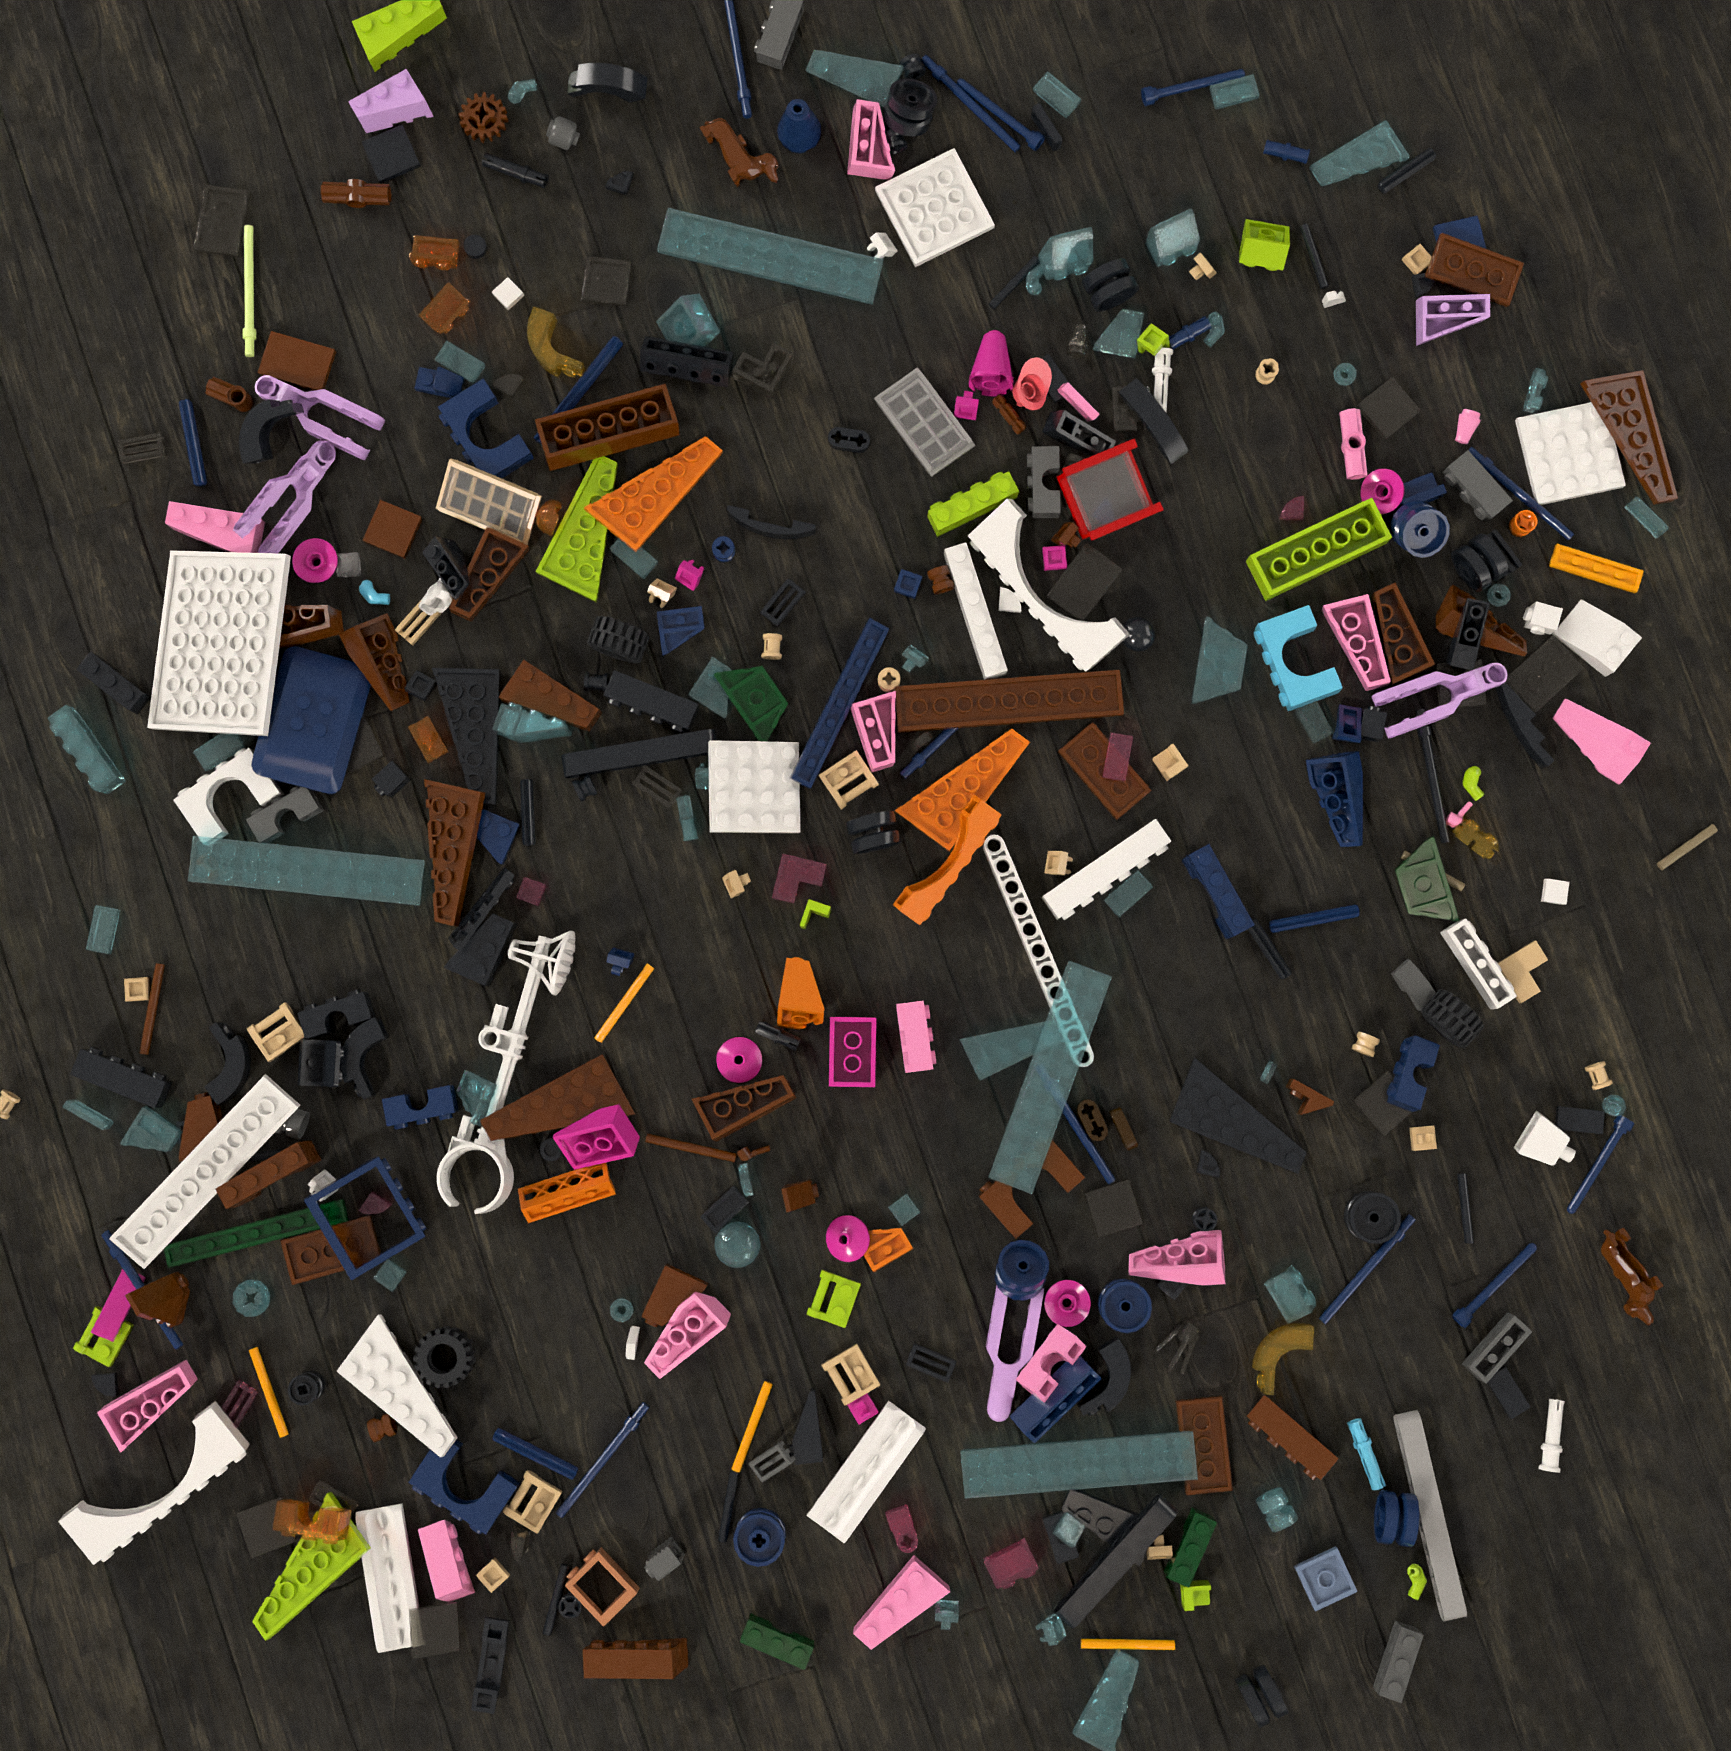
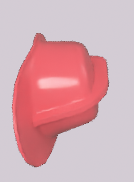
M1031 358L1022 367L1019 378L1015 381L1012 389L1017 406H1024L1029 410H1038L1044 405L1051 384L1052 374L1048 363L1043 359Z

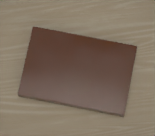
M271 331L258 374L261 376L269 375L282 382L313 391L325 389L336 350Z

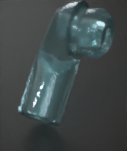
M535 79L515 82L508 93L509 101L517 104L522 100L526 92L537 90Z
M1042 262L1027 274L1026 290L1031 295H1038L1042 291L1039 278L1048 272L1047 266Z
M1212 312L1208 316L1211 329L1203 341L1209 347H1212L1225 331L1223 318L1218 312Z

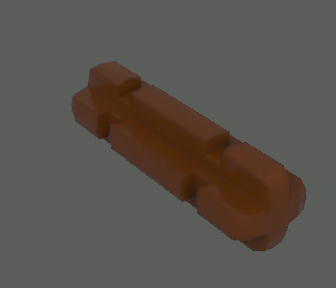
M1002 394L997 395L992 401L994 406L1000 409L999 412L1007 423L1012 425V429L1016 434L1022 433L1026 429V424L1023 420H1019V415L1009 403H1006V398Z

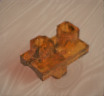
M429 716L408 726L428 763L448 753Z

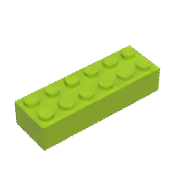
M1370 498L1250 555L1246 563L1265 601L1387 544L1392 536L1373 498Z

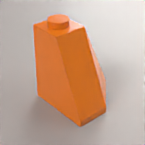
M799 957L786 958L778 1004L777 1026L800 1030L806 1028L808 1023L822 1024L825 1009L810 962Z

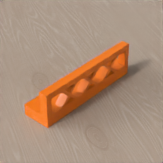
M607 1163L576 1169L518 1189L521 1211L528 1223L616 1194L609 1176ZM603 1170V1176L591 1177L594 1172ZM572 1179H581L576 1185L569 1184ZM550 1186H559L556 1191L551 1193L547 1192ZM532 1192L537 1193V1195L533 1199L526 1201V1194Z

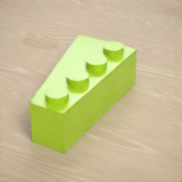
M401 0L352 21L368 60L374 72L381 68V64L388 59L389 61L397 56L396 53L404 47H409L415 43L414 40L428 33L447 19L440 0Z

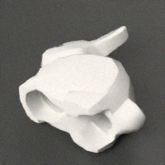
M439 578L438 582L427 590L418 606L423 612L431 616L437 611L443 613L454 598Z

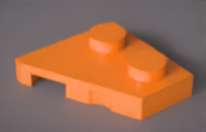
M902 1228L869 1231L870 1242L864 1257L872 1271L875 1272L911 1251L913 1247Z

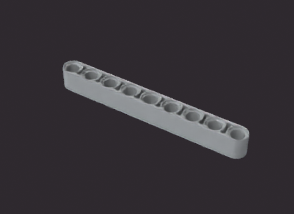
M1418 1410L1394 1415V1424L1410 1492L1417 1496L1419 1502V1530L1440 1617L1443 1622L1467 1617L1464 1597Z

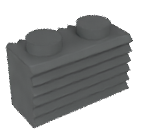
M669 1537L668 1540L661 1543V1546L658 1545L657 1548L650 1551L644 1568L651 1578L655 1577L660 1581L681 1565L685 1554L674 1538Z

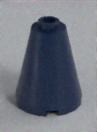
M795 99L787 105L778 123L777 134L785 149L794 153H804L811 148L813 149L818 144L821 138V124L805 101Z

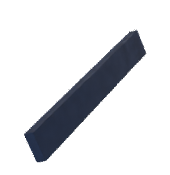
M871 618L867 620L790 779L809 789L812 787L889 631L888 627Z

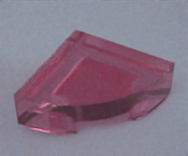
M1304 496L1296 497L1289 501L1282 509L1280 519L1302 520L1304 516Z
M373 1191L358 1211L364 1214H379L389 1209L392 1204Z

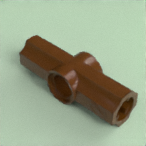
M349 179L347 183L323 182L321 185L323 203H342L353 208H363L366 205H390L392 198L389 184H370L359 179Z

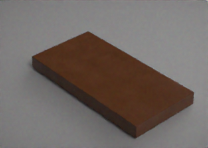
M1441 233L1439 234L1425 277L1473 295L1490 294V301L1508 307L1524 263Z
M1093 722L1058 751L1116 820L1152 791Z
M371 1215L332 1226L356 1267L381 1254ZM321 1229L281 1240L292 1285L345 1270Z
M1212 1396L1175 1400L1185 1494L1195 1495L1233 1491L1223 1397Z

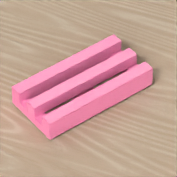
M1068 382L1062 384L1058 389V392L1086 421H1092L1097 418L1099 413Z

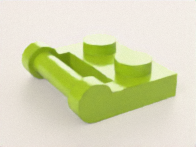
M821 1270L819 1276L821 1280L812 1306L808 1307L806 1314L846 1328L861 1283ZM833 1281L836 1283L825 1313L820 1311L829 1282Z
M95 1306L92 1312V1319L80 1341L75 1343L73 1349L107 1367H111L134 1324L124 1320L114 1342L99 1337L94 1348L88 1345L94 1335L91 1333V1330L103 1309L102 1307Z

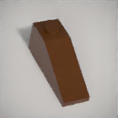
M811 1179L784 1185L781 1189L786 1212L816 1203L815 1198L819 1197L817 1184H812Z

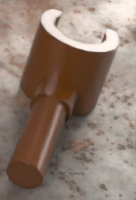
M768 1145L750 1152L746 1146L739 1150L737 1155L741 1161H747L756 1155L770 1151V1147Z

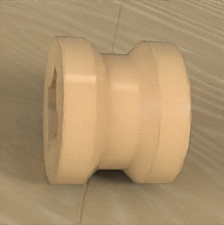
M884 668L878 675L880 689L887 693L895 691V686L900 685V674L894 668Z
M1358 1032V1040L1353 1044L1352 1049L1361 1054L1374 1057V1048L1379 1044L1380 1040L1366 1033Z

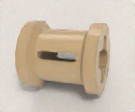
M1271 358L1264 359L1255 373L1257 381L1261 384H1270L1278 374V363ZM1266 369L1270 370L1268 374L1264 373Z
M763 634L764 653H762L761 657L769 660L781 659L780 641L782 640V635Z
M1605 1061L1585 1067V1071L1589 1072L1593 1082V1090L1613 1084L1604 1068L1606 1065Z
M2 1089L0 1117L8 1119L10 1111L21 1099L16 1094Z

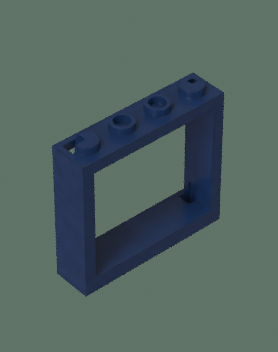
M379 1155L304 1198L307 1207L351 1280L424 1238L425 1234L423 1231L427 1229L420 1217L417 1219L414 1217L412 1211L415 1208L409 1197L403 1198L400 1193L403 1190L402 1185L397 1177L392 1179L388 1172L392 1168L386 1158L381 1160ZM377 1167L415 1233L356 1268L317 1201Z

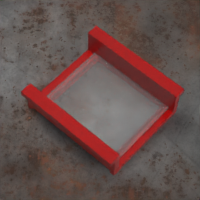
M1135 438L1062 469L1063 474L1057 476L1075 524L1079 528L1078 531L1082 540L1090 537L1091 541L1163 511L1161 502L1153 505L1131 450L1138 447Z

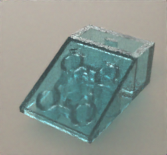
M509 702L508 705L501 704L492 728L498 735L519 743L572 735L565 721L555 717L548 720L547 717L543 716L544 714L535 710H530V713L525 712L526 710L522 709V706Z

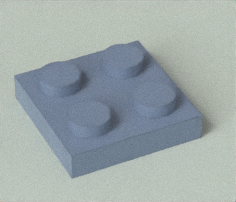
M1336 1546L1294 1565L1314 1611L1320 1610L1357 1592Z

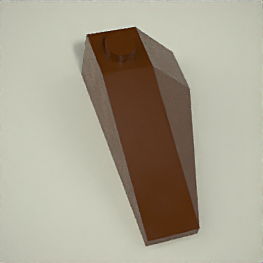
M178 1271L129 1292L125 1297L137 1316L147 1320L155 1318L158 1324L166 1322L167 1327L173 1328L183 1322L190 1294L189 1282Z

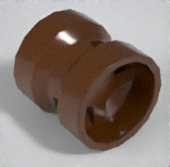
M948 565L939 566L927 572L929 580L934 581L932 590L935 595L955 588L953 580L948 577L950 574Z
M387 1413L383 1414L381 1419L372 1418L367 1420V1429L374 1443L382 1440L386 1435L391 1437L398 1433L395 1419Z

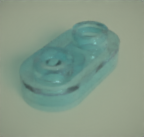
M1535 368L1533 371L1523 411L1534 413L1535 410L1540 409L1543 397L1540 396L1541 391L1546 387L1548 381L1545 370Z

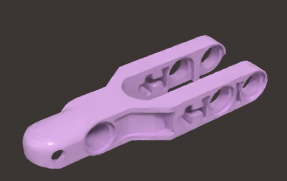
M269 375L260 377L255 384L256 393L264 400L272 399L280 400V402L292 400L293 403L302 404L304 413L295 416L298 417L308 434L320 440L329 441L333 446L362 460H366L370 449L367 450L354 443L350 438L347 437L345 439L335 434L331 429L309 419V409L313 405L321 403L379 431L385 423V419L325 389L304 392Z
M325 440L317 441L296 462L287 475L270 479L237 521L233 531L243 539L252 531L256 524H260L262 516L269 507H273L290 484L295 488L297 495L295 501L260 545L258 553L278 554L311 511L312 490L336 457V451L332 443Z
M1491 663L1458 676L1436 671L1386 689L1371 697L1375 707H1379L1439 684L1447 687L1451 693L1450 703L1428 710L1417 717L1406 718L1395 725L1384 727L1389 739L1449 717L1455 712L1462 700L1500 686L1506 681L1508 674L1505 667L1500 663Z
M996 1286L986 1342L987 1351L994 1364L987 1412L989 1417L996 1422H1002L1009 1417L1018 1371L1033 1357L1044 1288L1031 1299L1030 1305H1028V1318L1023 1331L1019 1358L1013 1364H1005L997 1355L1008 1297Z

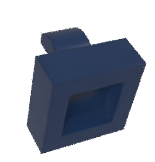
M613 947L608 953L606 961L613 964L611 974L620 976L624 968L630 967L635 954Z

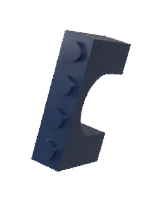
M483 378L438 406L442 413L438 416L445 427L450 425L453 433L450 435L457 446L462 444L465 451L462 454L469 464L473 462L477 469L499 478H504L534 459L519 434L493 449H482L471 442L470 428L473 421L479 415L499 404Z
M1210 844L1182 859L1192 880L1198 878L1212 898L1219 915L1215 921L1225 939L1234 937L1254 926L1252 919Z
M456 1439L444 1457H439L430 1449L408 1483L413 1485L412 1489L421 1495L425 1493L432 1498L431 1502L440 1508L444 1506L450 1510V1514L459 1521L465 1520L470 1524L469 1527L473 1531L486 1535L520 1482L501 1470L483 1496L474 1500L461 1499L449 1489L446 1474L450 1463L463 1443Z

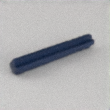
M189 399L179 401V408L193 483L197 487L205 486L207 480L193 404Z
M1357 905L1276 919L1269 922L1271 932L1274 933L1359 916V908Z
M500 1428L493 1435V1441L571 1480L575 1478L578 1472V1467Z

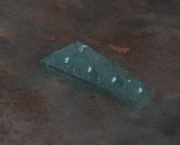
M814 50L806 72L868 101L878 102L884 108L888 101L889 89L893 82L899 80L904 66Z
M1385 120L1310 166V170L1322 187L1347 179L1349 176L1367 173L1369 170L1378 167L1383 168L1390 166L1391 163L1406 161L1410 156Z
M1119 1649L1116 1650L1072 1731L1074 1736L1102 1751L1116 1750L1115 1744L1117 1737L1120 1736L1124 1713L1126 1714L1128 1696L1132 1692L1139 1666V1661Z

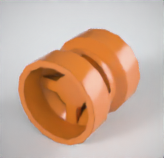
M1530 510L1520 511L1509 522L1510 532L1516 537L1526 536L1537 526L1538 520L1536 515Z

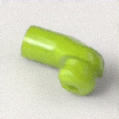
M1472 766L1465 771L1463 786L1472 798L1477 801L1484 795L1477 785L1481 770L1477 766Z
M1412 1564L1407 1569V1574L1412 1582L1407 1595L1419 1600L1427 1579L1422 1568L1417 1564Z

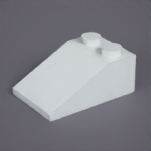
M1582 599L1559 625L1557 631L1552 634L1605 677L1615 672L1642 638L1625 623Z

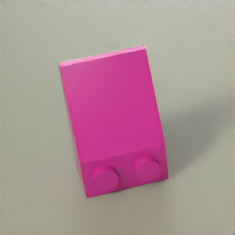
M619 1104L598 1109L553 1135V1139L574 1170L632 1157L635 1154L640 1138Z

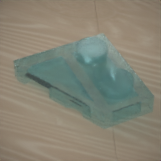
M465 1070L457 1088V1093L463 1101L465 1111L470 1112L472 1115L471 1123L481 1126L479 1121L486 1114L497 1084Z

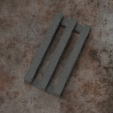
M780 1441L749 1463V1466L761 1482L766 1481L796 1460L794 1456L790 1457V1450L788 1448L784 1449L785 1443L783 1441ZM776 1451L779 1452L778 1455L771 1458L761 1466L757 1467L756 1464H758L771 1454L775 1453ZM784 1458L785 1461L766 1474H762L761 1471Z

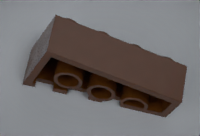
M1265 1395L1247 1415L1250 1419L1248 1424L1258 1433L1262 1429L1269 1436L1266 1440L1276 1448L1279 1445L1287 1451L1285 1456L1294 1464L1299 1461L1306 1468L1303 1472L1313 1480L1316 1478L1322 1480L1339 1459Z

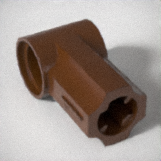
M214 376L208 380L206 395L233 406L241 412H246L252 408L253 398L241 386L232 385ZM243 395V399L237 402L238 397Z

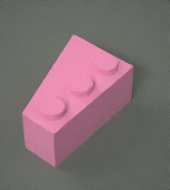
M896 691L860 701L851 706V712L871 773L892 767L895 763Z
M442 1520L418 1529L435 1598L451 1602L475 1593L462 1550L456 1539L458 1535L455 1525L449 1521Z

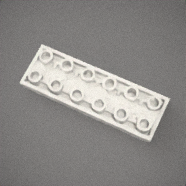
M888 1400L807 1513V1516L845 1543L923 1435L926 1428Z
M403 1503L356 1512L357 1529L371 1547L362 1556V1563L378 1653L424 1645V1633Z

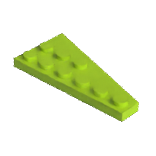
M605 456L593 459L536 570L537 574L596 603L608 529L586 512L584 507L590 503L593 504L601 499L602 496L614 491L618 464Z
M332 1492L326 1494L323 1499L324 1503L319 1511H316L310 1527L302 1535L288 1559L287 1566L282 1575H279L275 1587L270 1595L266 1597L252 1621L265 1641L271 1639L371 1549Z

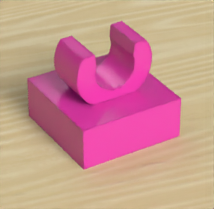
M964 391V397L957 396L954 411L955 417L976 420L979 399H972L973 392Z
M684 560L679 565L675 580L694 591L700 582L704 567L701 566L697 569L693 566V560L688 562Z
M868 1393L847 1404L858 1424L879 1413Z

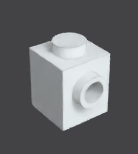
M1535 602L1525 610L1523 620H1526L1524 627L1531 629V632L1534 634L1543 635L1546 633L1551 635L1558 629L1563 609Z

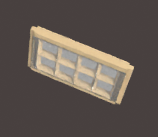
M449 459L436 509L484 530L486 527H489L528 545L542 496L461 461Z

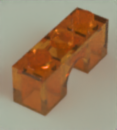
M292 1499L277 1501L273 1530L281 1531L282 1536L293 1537L295 1534L302 1535L304 1540L324 1539L323 1543L337 1544L338 1541L347 1539L351 1510L332 1506L320 1508L318 1519L314 1523L308 1516L309 1502Z

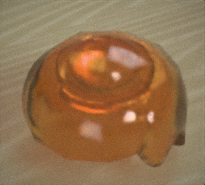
M554 499L548 500L541 505L536 514L537 527L551 537L554 535V529L558 523L559 516L557 513L562 509V503Z

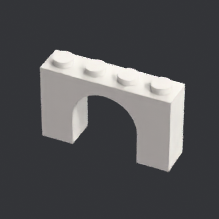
M250 748L239 750L234 754L235 758L229 762L224 761L217 765L216 771L210 775L205 774L196 781L197 784L191 788L186 787L178 793V797L174 799V802L204 845L211 846L229 834L213 809L214 794L223 783L230 780L243 781L259 804L264 807L270 806V802L273 799L285 795L275 780L261 777L252 770L251 763L254 750Z

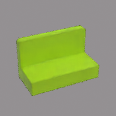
M809 899L800 927L806 929L811 912L829 918L831 907Z

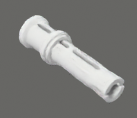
M1170 348L1160 349L1155 355L1154 368H1152V373L1155 376L1154 398L1165 412H1167L1168 376L1172 373L1170 359L1171 355H1173V349Z
M1549 1399L1545 1443L1541 1445L1543 1450L1542 1464L1539 1465L1541 1470L1558 1473L1561 1470L1558 1467L1559 1456L1563 1450L1562 1446L1559 1445L1564 1405L1562 1400Z

